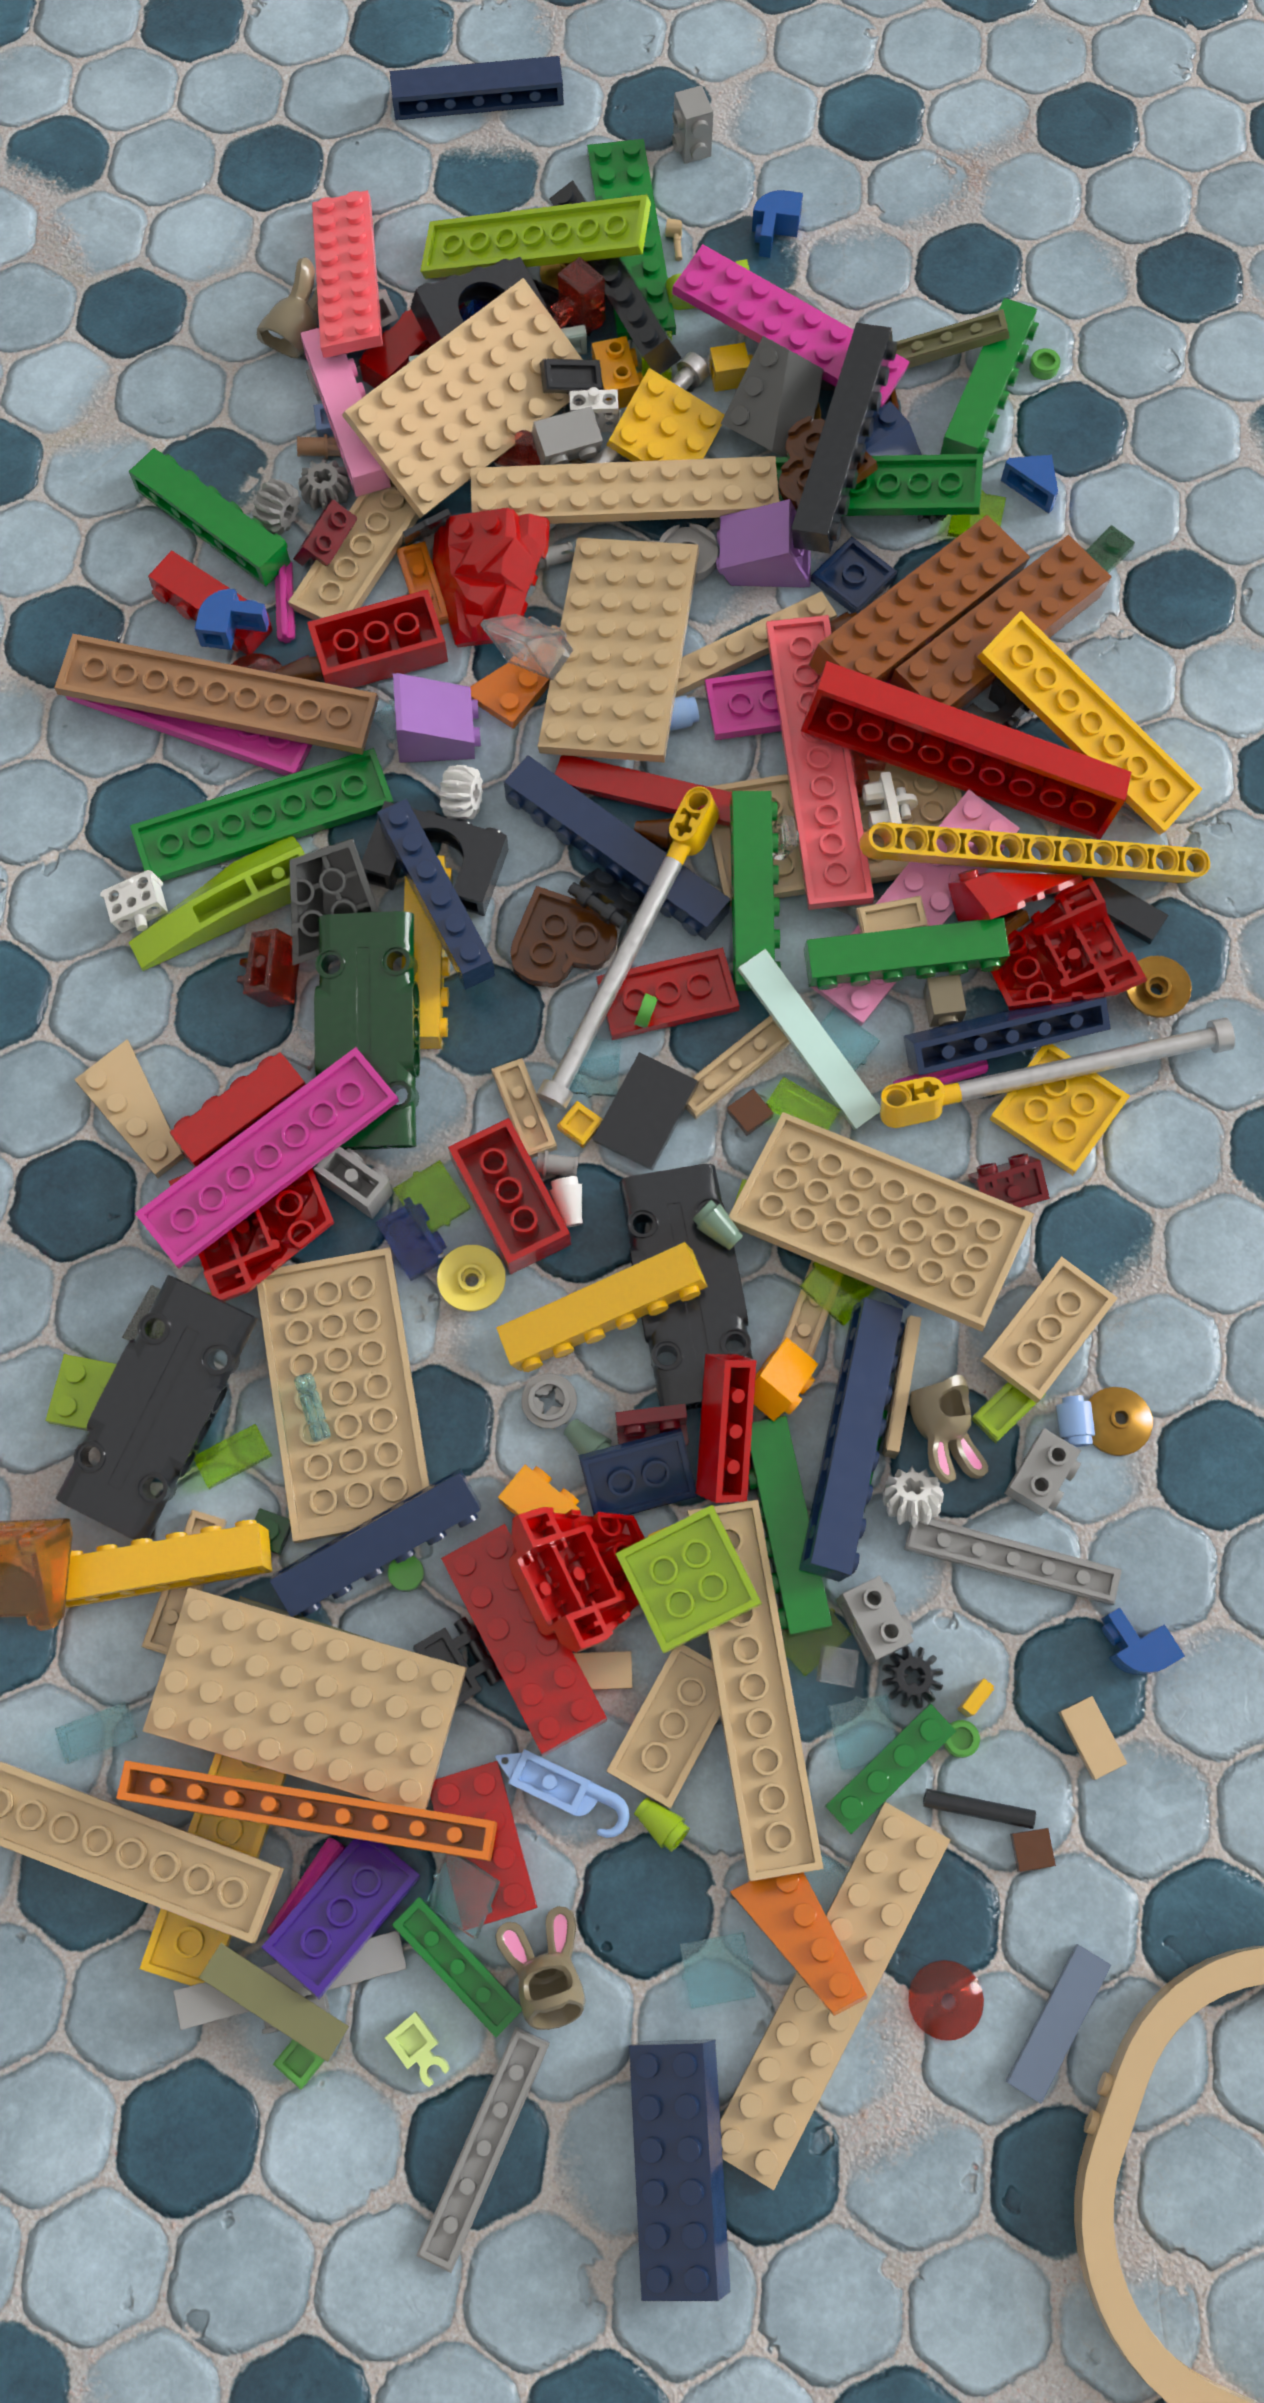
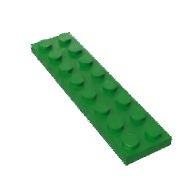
M644 139L587 145V155L595 201L646 194L649 197L651 206L643 254L621 258L668 336L676 335L672 303H669L665 287L668 277ZM612 306L617 338L626 336L627 340H632Z
M983 454L872 456L877 461L878 470L856 484L855 489H850L848 494L850 497L848 513L842 516L980 515ZM775 457L779 502L784 501L779 490V478L782 473V466L788 461L787 457Z
M372 748L364 751L363 755L353 754L138 822L130 825L144 871L151 870L164 882L254 853L291 836L298 839L376 814L382 809L384 801L392 803L394 801L375 749Z

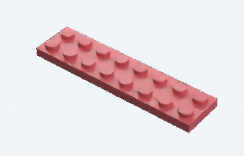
M368 190L362 192L352 191L344 196L335 198L325 197L317 202H312L320 348L323 357L327 358L383 346L372 206Z

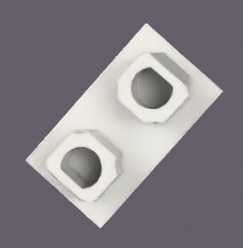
M890 771L882 772L879 781L863 785L862 796L865 806L881 804L882 810L869 812V828L880 822L902 824L900 813L903 820H908L912 817L910 811L918 805L916 795L906 794L905 787L897 788V796L895 795Z

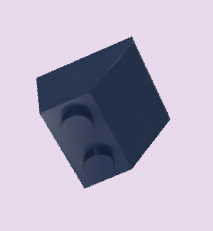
M891 402L880 407L878 412L874 411L872 416L874 419L871 437H866L864 442L866 444V451L871 456L922 455L909 421Z

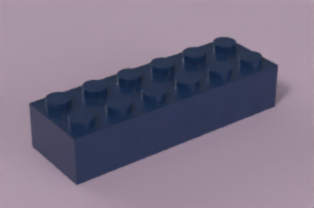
M716 2040L642 2041L629 2045L641 2301H719L731 2291Z

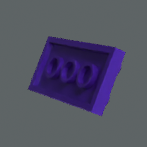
M353 1839L262 1945V1950L317 1999H320L420 1879V1875L384 1844Z

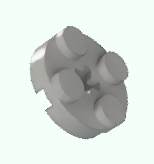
M690 524V527L680 528V525L673 526L659 540V542L698 544L699 556L694 585L699 580L708 577L717 566L718 548L716 538L711 531L701 525Z

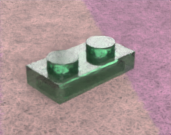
M1111 525L1086 552L1102 568L1110 573L1133 550L1135 542Z

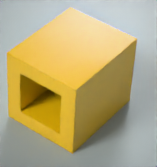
M745 342L710 347L709 371L714 392L737 389L753 358L752 354L748 355Z

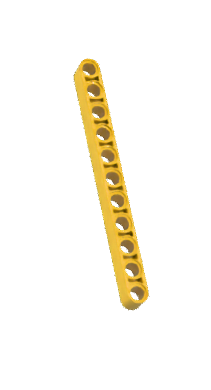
M887 822L873 825L861 836L859 842L862 853L872 859L1057 874H1079L1082 876L1171 883H1189L1206 874L1211 864L1210 858L1204 850L1192 847ZM873 834L882 837L884 847L881 848L874 844ZM906 836L915 842V850L909 849L904 841ZM937 839L945 842L947 846L946 853L938 849ZM969 842H973L977 846L978 855L970 852ZM1000 844L1008 848L1009 858L1001 853ZM1032 847H1035L1040 852V860L1032 855ZM1063 849L1070 853L1071 862H1068L1063 857ZM1094 852L1101 856L1102 865L1095 861ZM1125 855H1128L1132 859V867L1127 865L1125 861ZM1156 857L1162 861L1163 870L1157 866ZM1187 860H1189L1192 863L1194 869L1193 872L1188 869L1186 864Z

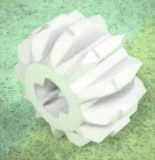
M467 765L449 766L444 771L443 781L440 782L441 791L439 793L441 796L440 806L443 808L444 816L466 820L474 819L476 814L479 813L480 803L483 802V780L478 769L467 767Z
M913 1466L908 1473L898 1469L895 1477H888L885 1483V1491L883 1492L882 1501L884 1506H886L888 1517H897L899 1525L908 1521L913 1528H915L918 1521L928 1525L931 1517H938V1514L941 1512L944 1493L942 1488L939 1487L938 1478L929 1477L927 1469L921 1473L916 1472Z

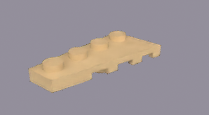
M128 1039L74 1079L157 1178L161 1177L184 1158L181 1150L169 1133L171 1131L170 1126Z

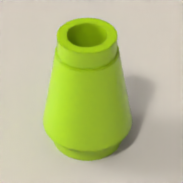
M646 1797L634 1812V1815L639 1818V1821L661 1848L666 1847L671 1852L680 1845L690 1830L684 1823L685 1819L652 1801L649 1797Z

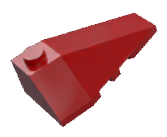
M971 869L959 873V880L947 884L957 921L991 920L1019 910L1026 906L1025 903L1039 901L1045 898L1046 894L1056 893L1082 882L1083 877L1079 874L978 873V869Z

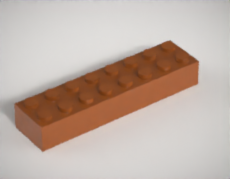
M986 515L821 641L813 654L809 666L821 676L826 661L887 682L892 678L896 668L1020 573L1029 561L1030 556L998 524Z
M1068 534L896 668L889 684L961 709L988 688L997 678L977 656L1020 611L1050 638L1101 597L1112 576Z

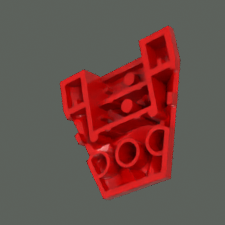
M510 508L449 516L445 526L440 527L434 534L432 563L445 602L453 640L458 648L515 641L528 603L525 601L530 585H536L538 576L535 574L540 558L545 559L548 552L550 521L546 517L530 513L518 515L514 509Z
M1092 877L1062 890L1054 897L1055 903L1043 913L1038 910L1030 917L1032 922L1020 932L1014 930L1007 936L1009 958L1000 969L990 971L1009 1011L1114 996L1147 982V978L1133 952L1128 953L1107 913L1105 900Z
M312 1168L198 1254L212 1296L226 1302L250 1292L334 1224ZM185 1175L169 1180L170 1186Z
M541 1507L518 1514L512 1519L511 1540L516 1549L509 1558V1567L542 1634L551 1635L556 1633L560 1644L577 1653L606 1641L613 1634L612 1631L631 1615L630 1612L636 1606L640 1605L616 1556V1553L645 1539L634 1515L598 1512L593 1516L581 1515V1510L571 1509L564 1514L554 1513L552 1507Z

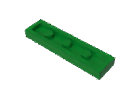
M929 1703L825 1807L852 1834L956 1730Z
M418 1897L392 1924L495 2038L522 2011L519 2002L421 1897Z

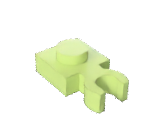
M417 2011L385 2037L407 2070L417 2062L420 2066L419 2074L421 2081L427 2087L434 2084L428 2074V2069L431 2065H438L445 2074L450 2070L448 2062L443 2057L432 2053L431 2049L439 2042Z

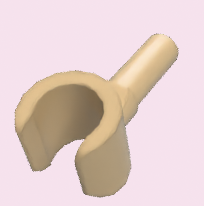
M668 218L665 237L674 238L675 260L681 261L682 221Z

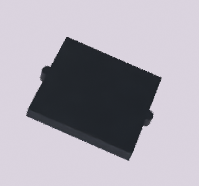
M448 508L403 531L404 545H412L437 532L440 527L445 526L447 519L451 516Z

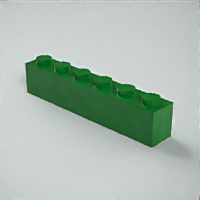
M1007 298L1003 299L999 310H1004L1010 338L982 347L945 433L940 455L983 454V457L985 456L990 439L986 438L988 432L994 434L1000 418V415H997L998 409L1004 410L1010 394L1006 390L1008 386L1014 387L1020 369L1016 368L1018 363H1024L1029 350V346L1026 343L1028 340L1033 341L1039 326V323L1035 322L1037 308Z
M153 448L129 470L137 492L265 587L279 574V569L284 564L287 567L291 563L287 551L288 545L280 535L276 533L274 535L271 534L257 518L253 517L251 519L243 513L242 509L235 502L231 501L229 503L222 498L221 494L213 486L209 485L207 487L200 482L194 472L191 470L185 471L171 455H164Z
M732 791L730 798L732 952L735 991H752L738 971L741 965L764 949L768 951L775 961V949H780V929H774V917H779L780 900L779 897H774L773 885H778L779 866L773 865V853H778V833H772V821H777L778 805L777 802H772V791ZM775 961L778 967L781 969V962Z
M1004 918L807 939L803 949L809 987L818 986L819 990L833 989L841 983H851V986H863L869 984L870 980L883 979L885 983H892L902 980L904 976L916 975L917 979H927L934 977L939 972H949V975H961L967 973L968 969L981 968L983 972H990L1000 969L1010 956Z
M787 1416L778 1417L775 1421L766 1419L752 1422L751 1468H749L748 1485L750 1490L756 1489L762 1524L764 1525L766 1535L765 1541L768 1558H771L773 1568L771 1575L774 1592L778 1594L781 1608H778L781 1630L786 1629L787 1638L830 1630L833 1625L822 1576L799 1570L809 1516Z

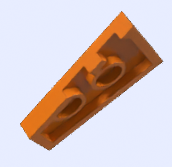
M544 640L470 686L471 700L477 699L480 708L514 729L548 689L556 647Z

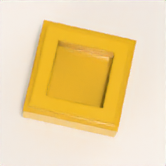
M576 1101L557 1124V1130L584 1148L595 1135L603 1119Z
M985 1678L979 1680L957 1710L965 1717L975 1715L993 1692L994 1686Z

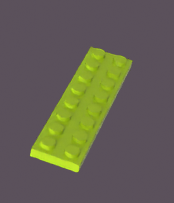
M646 194L430 221L420 272L425 279L466 274L476 267L485 268L495 265L502 259L511 260L517 257H521L527 268L642 255L651 202Z

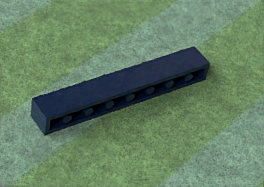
M527 755L504 781L507 802L517 810L523 809L530 814L532 820L537 825L543 828L546 826L551 829L565 845L571 844L576 847L587 861L591 863L597 862L605 868L606 872L616 881L622 880L639 897L644 899L667 853ZM683 865L659 912L668 918H675L682 923V927L692 936L698 935L706 941L729 914L731 899Z
M864 1297L852 1308L799 1570L838 1582L854 1574L859 1564L860 1555L856 1552L857 1545L866 1528V1519L863 1518L865 1505L869 1503L872 1497L873 1486L870 1484V1478L879 1461V1452L876 1451L877 1442L883 1435L886 1425L885 1418H882L884 1406L888 1404L891 1398L892 1386H889L890 1375L895 1371L898 1363V1354L895 1353L897 1342L901 1339L904 1332V1322H901L903 1309Z

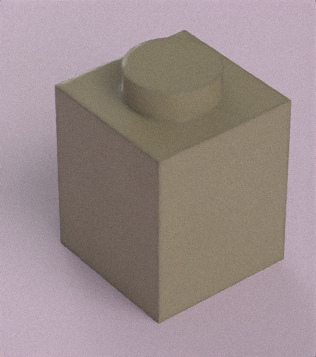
M960 974L927 978L923 995L929 1027H941L962 1022L967 1010Z

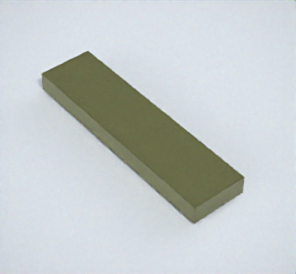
M1001 309L896 341V354L910 361L907 368L909 369L1009 339L1004 310Z
M222 1943L199 1977L327 2062L349 2028L347 2024Z

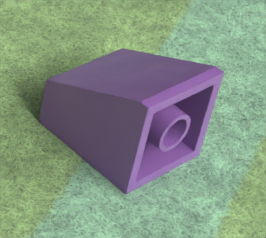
M790 499L720 516V530H717L720 556L716 558V565L719 574L724 575L731 586L810 587L811 551L794 548L791 528L797 511Z
M400 673L393 674L399 763L475 759V747L481 746L480 727H473V719H479L478 700H471V687Z

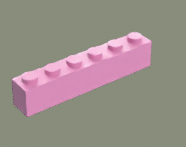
M319 328L301 332L304 354L355 496L358 497L390 488L388 475L342 416L345 410L366 395L362 382L356 383L355 377H358V372L354 359H348L346 354L324 358L320 348Z

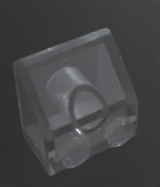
M517 614L484 619L480 624L507 662L551 680L555 678L573 652V648L566 640L567 634L561 628L555 625L551 627L543 625L532 616L525 618Z

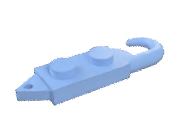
M525 1749L523 1753L495 1756L510 1779L508 1784L574 1816L581 1817L588 1814L597 1802L614 1809L618 1816L617 1823L610 1829L599 1828L597 1830L598 1836L604 1838L616 1837L628 1826L630 1819L629 1807L625 1800L617 1793ZM505 1757L508 1758L507 1764L502 1763V1759Z

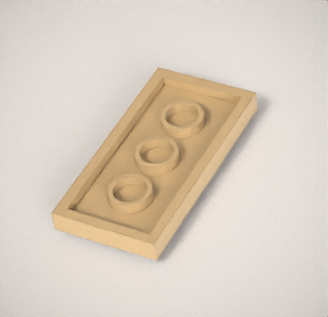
M1061 1257L987 1351L981 1362L1034 1402L1038 1403L1117 1300V1297Z
M681 1645L671 1651L606 1771L671 1809L721 1715L712 1660L685 1645Z

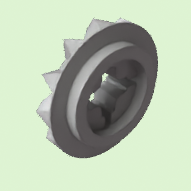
M553 1373L541 1374L533 1378L524 1388L521 1399L522 1409L527 1419L539 1428L555 1429L558 1426L567 1424L575 1413L577 1395L574 1387L566 1378ZM555 1389V1401L563 1407L551 1406L545 1415L544 1403L539 1398H536V1396L547 1398Z

